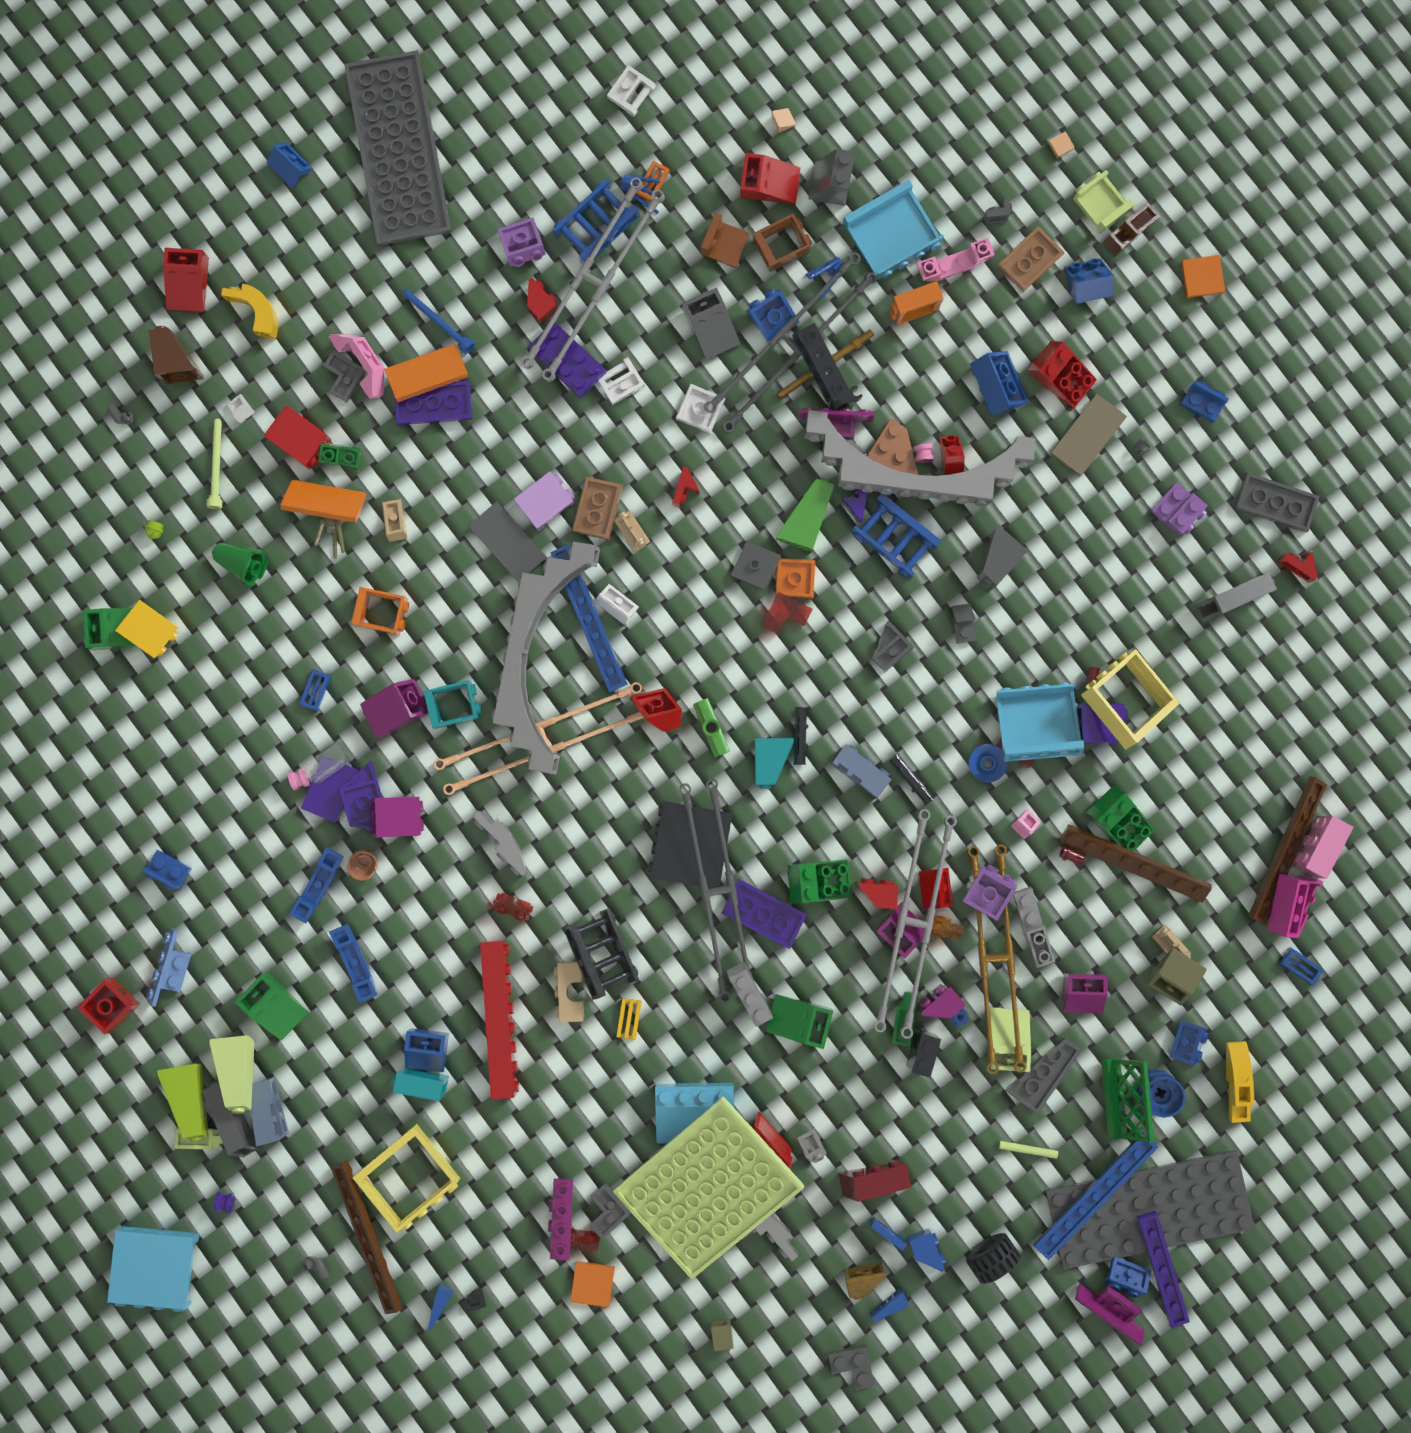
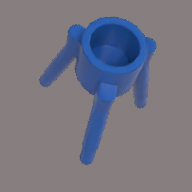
M626 174L621 181L620 187L627 194L631 187L630 182L634 177L640 178L641 181L660 183V180L641 177L632 174V176ZM644 187L640 190L651 195L653 194V191ZM636 194L634 195V199L646 207L649 206V203ZM655 209L654 213L658 214L659 211Z
M835 257L806 273L805 276L810 280L825 271L829 276H833L844 263L839 257ZM834 283L819 297V299H822L824 297V295L830 290Z

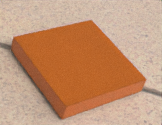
M1220 255L1181 261L1186 299L1225 293Z
M781 558L776 570L775 597L813 599L815 560Z
M576 1261L570 1302L609 1307L615 1266Z

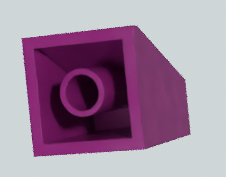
M414 679L393 683L360 704L362 712L377 738L387 736L429 714L426 701Z
M419 797L370 799L372 838L419 836L424 831V822L420 820V812H423V801H420Z

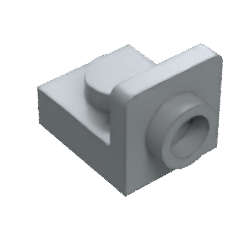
M815 1129L797 1137L810 1163H817L827 1155Z

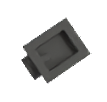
M1008 197L1003 198L1001 208L995 206L986 210L984 224L1007 222L1009 216L1012 215V204L1008 202Z

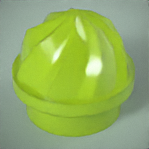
M149 520L148 524L144 526L145 534L149 539H157L164 532L162 530L164 525Z

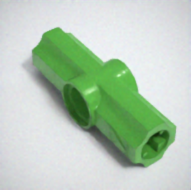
M707 698L693 704L714 757L716 758L730 752L709 699ZM707 724H716L717 730L714 733L707 732Z

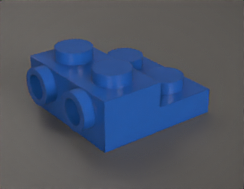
M770 289L764 294V299L752 301L748 305L750 308L746 310L767 343L791 318L796 316L781 290Z

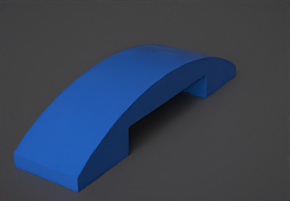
M326 847L306 888L289 913L291 916L305 924L309 921L330 887L344 856Z
M346 924L329 931L336 950H339L353 983L352 988L358 1002L360 1003L377 996L371 972L349 925Z

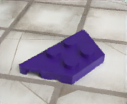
M369 762L339 789L349 826L371 830L370 799L382 798L373 763Z

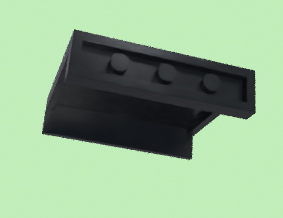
M664 801V804L659 806L658 811L661 821L660 824L656 823L654 835H658L657 843L653 842L651 854L655 855L653 862H649L648 873H651L650 878L700 886L687 810L683 804ZM692 806L691 810L708 888L720 887L724 858L715 810ZM720 811L727 847L733 813Z

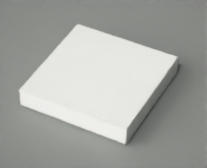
M690 384L676 420L711 434L725 398L717 405L714 413H708L704 410V404L711 401L717 394ZM709 404V405H708V410L711 411L712 408H713V405H712V404Z

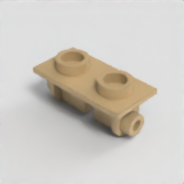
M630 510L626 513L622 512L614 520L634 552L650 543V540Z
M1166 924L1152 936L1166 954L1172 948H1175L1191 958L1190 951Z

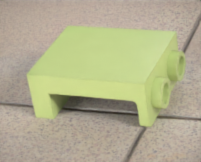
M1107 170L1103 173H1096L1087 185L1083 183L1079 186L1073 198L1100 233H1103L1128 214L1135 205L1131 199L1126 202L1107 178Z

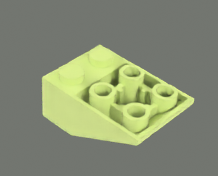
M990 1007L993 1048H995L996 1063L999 1066V1070L1015 1071L1014 1047H1016L1013 1011L1012 1009ZM1017 1009L1020 1044L1023 1051V1061L1027 1066L1024 1072H1030L1029 1010ZM1018 1063L1017 1069L1022 1070L1023 1064ZM991 1064L989 1066L990 1069L996 1070L995 1065Z

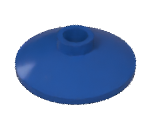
M981 745L974 749L970 755L969 769L972 775L979 781L986 783L995 782L1007 770L1008 763L1004 762L1003 751L995 745ZM985 760L990 761L989 767L984 766Z

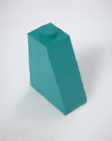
M755 738V785H759V789H771V785L776 784L793 745L794 738Z

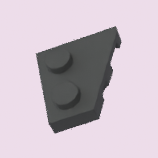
M888 620L872 660L886 673L910 652L914 646Z

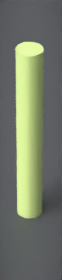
M999 1141V1149L1056 1159L1058 1157V1151Z

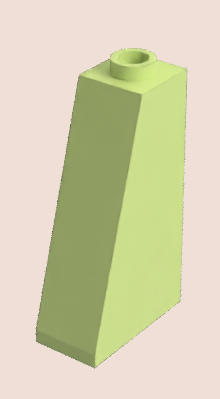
M248 1035L210 1039L211 1052L225 1108L234 1114H242L244 1110H251L254 1040Z

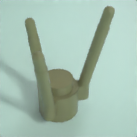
M320 519V526L314 546L318 545L323 528H325L326 532L333 534V557L336 559L337 532L341 553L345 552L341 520Z

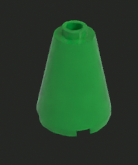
M219 543L212 550L213 560L245 585L254 586L257 584L255 581L257 579L261 580L267 569L268 559L265 558L267 554L260 549Z

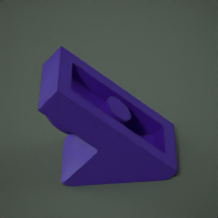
M855 489L854 497L857 499L843 497L841 501L854 519L861 523L864 516L867 492H863L862 489Z

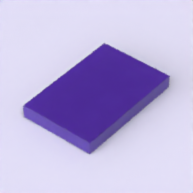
M323 755L301 809L338 823L344 809L339 789L360 770Z

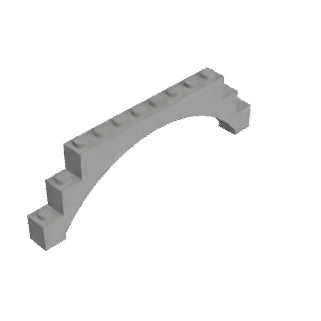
M809 410L806 417L804 439H809L812 442L823 441L821 463H826L828 466L840 465L838 487H843L845 490L862 489L863 492L878 491L884 495L895 493L900 494L902 497L919 496L920 499L935 498L941 502L951 500L959 504L975 503L977 506H986L993 500L994 484L998 487L1009 486L1014 480L1015 465L1019 468H1026L1034 461L1036 438L1017 436L1012 442V446L1005 452L980 467L952 475H915L886 467L859 452L835 429L827 418L828 412Z
M573 542L568 553L570 560L548 557L547 562L543 566L544 576L522 572V577L518 581L519 592L514 601L516 608L514 615L511 617L512 628L511 633L507 637L508 648L503 657L504 668L499 677L501 684L500 689L496 693L497 704L493 710L492 719L494 724L514 728L510 735L512 747L532 750V754L528 757L529 770L556 775L560 758L559 755L553 753L544 741L533 719L528 702L526 666L531 640L540 618L554 597L579 574L591 567H597L600 548L596 545Z

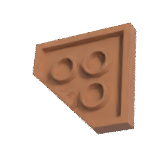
M890 419L867 457L897 471L918 475L907 428Z

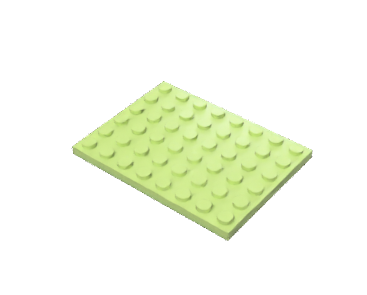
M722 1096L613 1190V1193L683 1271L693 1279L803 1190L804 1184L725 1097Z

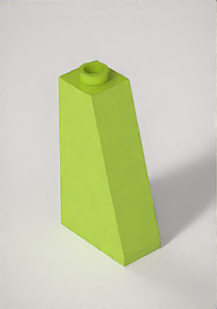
M191 1064L157 1070L158 1077L182 1137L193 1142L200 1141L202 1136L209 1135L206 1101L202 1092L204 1090L202 1065Z

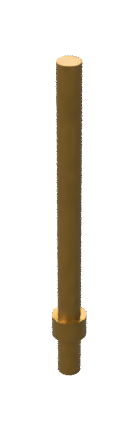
M868 330L859 337H854L848 345L832 355L834 361H838L852 350H857L863 346L865 341L874 336L872 330ZM808 371L777 392L778 397L782 399L813 378L811 372Z

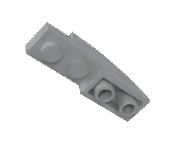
M477 811L473 815L476 819L474 823L481 830L485 828L489 832L488 837L494 843H500L495 848L498 852L496 854L497 857L503 862L507 861L512 865L510 869L517 876L519 874L524 876L527 873L525 860L513 834L500 819H496L492 823L481 811Z
M1032 887L1015 891L1013 897L1017 907L1016 912L1036 967L1054 963L1055 959L1046 928L1042 923Z
M773 1214L752 1230L754 1233L758 1232L760 1236L767 1231V1237L772 1243L776 1241L780 1246V1253L785 1258L789 1257L793 1261L798 1257L797 1250L787 1240L791 1236V1231Z

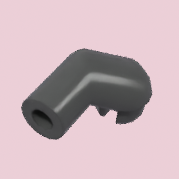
M115 404L107 407L109 414L117 424L128 425L133 422L134 418L131 412L122 413Z
M310 1256L306 1257L302 1262L303 1269L316 1270L320 1280L329 1276V1272L322 1259Z

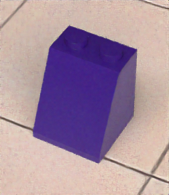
M1088 703L1076 705L1081 741L1083 740L1084 744L1119 743ZM1110 704L1125 723L1128 711L1124 704Z

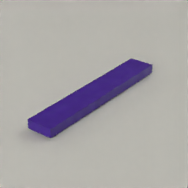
M1152 1211L1136 1216L1169 1326L1173 1328L1189 1323V1317L1157 1212Z

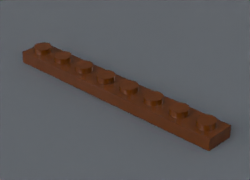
M1309 776L1249 912L1248 917L1261 924L1266 925L1271 914L1279 874L1289 873L1327 784L1316 777Z
M1068 824L1060 837V843L1199 902L1203 903L1212 890V884Z
M348 1160L330 1166L384 1313L385 1315L397 1313L403 1309L400 1297L396 1292L393 1278L383 1257L380 1243L376 1238L373 1224L369 1219L359 1187L353 1179L352 1168Z

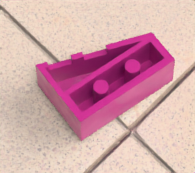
M1279 874L1267 930L1284 937L1299 938L1309 916L1306 914L1310 903L1314 904L1316 898L1313 896L1318 886L1321 887L1324 881L1305 875Z

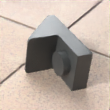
M971 604L951 606L956 644L976 641L974 621L976 619Z

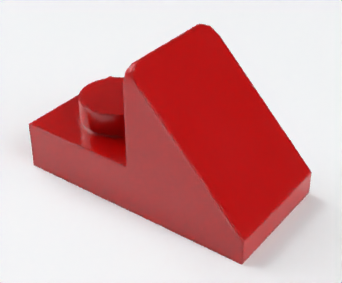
M684 466L672 501V505L680 508L681 503L685 504L688 493L685 490L700 494V490L688 468Z
M1312 551L1306 553L1301 561H1299L1297 555L1288 552L1281 555L1277 561L1308 583L1317 579Z

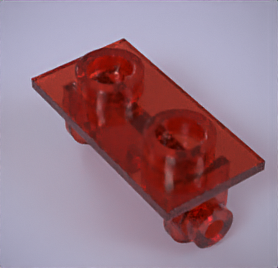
M504 893L497 894L496 899L493 901V909L503 915L507 913L518 921L525 920L529 922L530 913L534 909L531 903L518 899L516 905H514L515 897Z
M571 1228L570 1249L577 1250V1244H580V1250L592 1253L598 1251L600 1237L596 1232Z

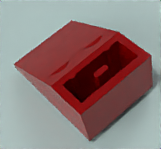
M745 153L740 198L796 205L801 167L766 155Z
M164 249L163 273L166 310L205 312L209 257L203 250Z
M1050 341L1028 368V371L1041 385L1073 409L1097 381L1095 376L1063 341Z

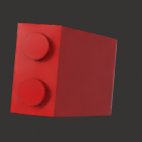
M285 405L263 435L272 444L309 470L319 462L321 443L331 444L332 440L327 434L287 405Z
M757 1112L751 1127L791 1170L792 1148L762 1113Z

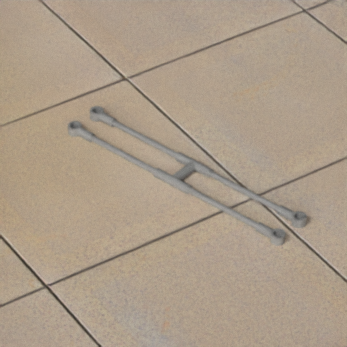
M634 177L631 180V187L625 195L623 203L593 252L587 257L570 285L569 291L536 345H533L528 355L521 359V365L525 369L533 367V360L540 350L539 347L574 290H577L583 279L597 286L598 288L592 297L591 303L558 357H555L550 367L543 371L542 376L548 382H552L555 379V372L562 362L561 359L596 302H599L616 274L615 271L650 214L652 215L657 205L665 199L664 193L661 190L657 189L653 192V199L647 207L645 215L603 280L589 274L588 270L594 262L593 259L628 202H631L635 193L642 189L643 183L638 177ZM527 360H530V363L528 365H525V362ZM548 373H551V376L549 378H546V375Z
M927 809L918 812V835L904 901L901 904L897 922L896 939L877 1021L873 1024L876 1032H883L886 1029V1005L905 924L924 929L921 941L922 948L909 1010L906 1013L904 1027L900 1030L901 1037L909 1039L913 1035L911 1027L914 1017V1005L925 952L931 936L936 911L935 904L948 842L951 839L953 826L957 823L954 816H947L944 819V842L926 921L907 917L908 901L922 835H924L926 822L930 818V812ZM922 812L927 814L926 819L921 817ZM948 818H951L953 820L952 825L948 824ZM879 1022L883 1025L881 1030H878L876 1027ZM905 1029L909 1030L908 1036H904L903 1031Z

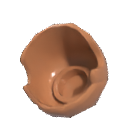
M365 849L355 851L347 863L348 873L353 879L359 881L370 879L378 867L377 857L371 851Z

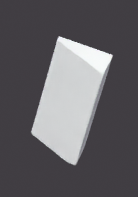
M610 584L598 595L595 601L596 604L624 625L639 608V606Z

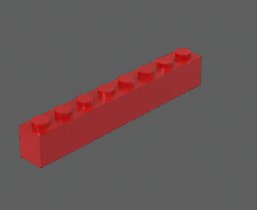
M506 940L480 942L491 1100L515 1098L516 1092H519V1081L515 1079V1073H518V1062L514 1061V1053L517 1052V1046L512 1036L515 1033V1022H511V1014H514V1004L510 1002V995L513 993L512 983H509L508 975H511V964L507 963L510 947L509 944H506Z

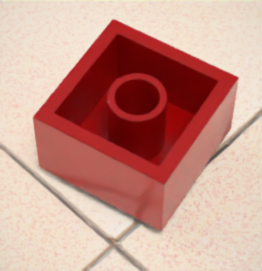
M114 977L104 979L77 1008L106 1035L114 1032L140 1003Z

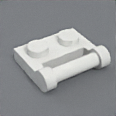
M628 65L607 94V98L624 109L629 115L635 117L638 112L637 109L649 92L655 89L656 85ZM640 83L643 84L644 88L634 102L629 104L628 100Z
M628 357L623 359L622 363L608 370L598 381L612 405L645 387L644 382ZM628 369L630 371L613 382L606 383V380L623 370Z

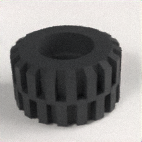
M999 1233L979 1243L969 1253L966 1263L978 1281L986 1284L1000 1279L1011 1271L1021 1255L1006 1233Z

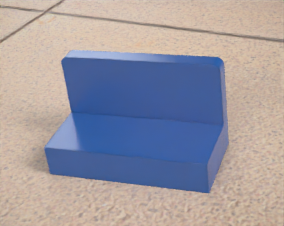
M287 142L273 146L267 160V164L291 188L296 187L300 176L309 174L312 170V167Z

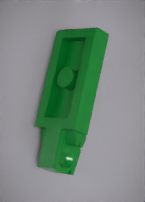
M907 991L904 992L903 1001H900L899 1005H897L892 1044L911 1048L913 1047L917 1018V1003H915L913 1010L912 1037L905 1039L900 1035L912 996V992ZM908 1029L903 1031L904 1036L909 1035Z

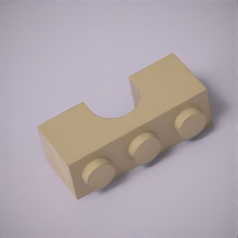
M577 961L558 962L557 967H554V978H558V986H555V998H559V1006H556L555 1009L556 1018H559V1022H581L584 1020V1000L572 999L568 994V987L571 983L582 982V973Z

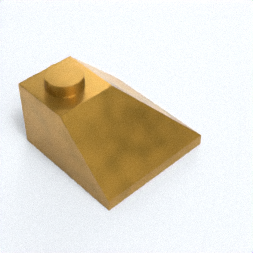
M882 1262L844 1269L849 1298L854 1300L863 1299L865 1295H869L886 1277Z

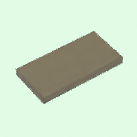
M1096 394L1050 454L1081 477L1127 416Z

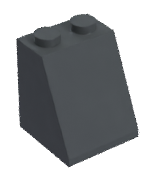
M836 149L815 162L809 200L842 206L846 205L855 152Z
M998 526L990 534L977 579L980 580L979 584L986 590L988 588L990 590L994 589L1028 551L1001 526Z

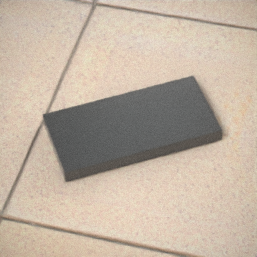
M1246 472L1234 509L1307 533L1309 532L1320 496Z
M497 501L469 525V528L517 581L522 577V572L530 574L547 559L544 553Z

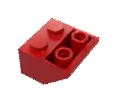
M861 878V882H856V886L873 906L897 909L899 886L895 885L894 881L880 880V883H874V879Z

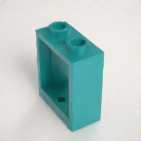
M466 680L424 691L433 729L480 719L479 714L482 713L481 706L475 700L477 689L471 681ZM466 688L472 715L441 722L435 695Z
M403 1067L396 1075H393L391 1086L394 1087L393 1093L440 1101L446 1095L449 1076Z

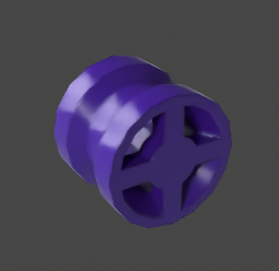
M217 1192L214 1200V1212L225 1211L231 1214L235 1204V1194L229 1193L224 1195L223 1192Z

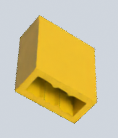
M141 600L137 601L115 629V632L152 658H156V656L161 657L167 649L164 647L168 641L172 642L179 634L176 632L178 629L176 625Z

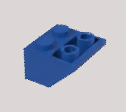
M1094 258L1087 262H1075L1069 266H1064L1070 295L1076 304L1113 296V274L1102 259Z
M413 1028L407 1030L404 1048L405 1068L444 1072L449 1033Z

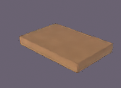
M1038 226L997 267L1024 293L1065 252Z
M586 477L572 532L610 540L623 485Z

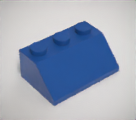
M1008 351L986 353L970 363L972 373L978 382L979 390L986 401V407L991 416L1003 414L1029 403Z

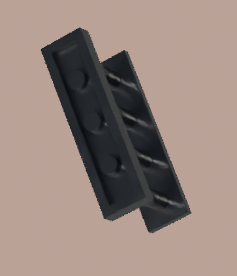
M813 323L791 335L826 403L834 402L849 394L850 390L816 324Z
M610 908L599 912L601 918L579 927L575 922L563 927L592 1000L605 996V988L627 979L628 983L639 980L638 970L632 964L615 923L616 917L610 911ZM605 925L608 936L588 945L584 943L582 938L584 933ZM607 944H613L616 954L596 963L592 962L590 952ZM620 961L623 972L604 981L599 979L597 974L599 969Z

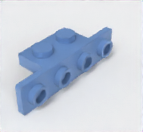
M170 928L169 932L165 933L163 940L165 946L158 956V969L153 972L152 981L154 982L152 989L149 988L146 999L150 1006L153 1007L156 1006L161 988L180 992L191 957L190 953L173 950L178 933L173 928Z

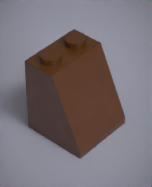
M156 326L155 329L149 330L155 376L167 385L204 379V375L181 339L166 326Z

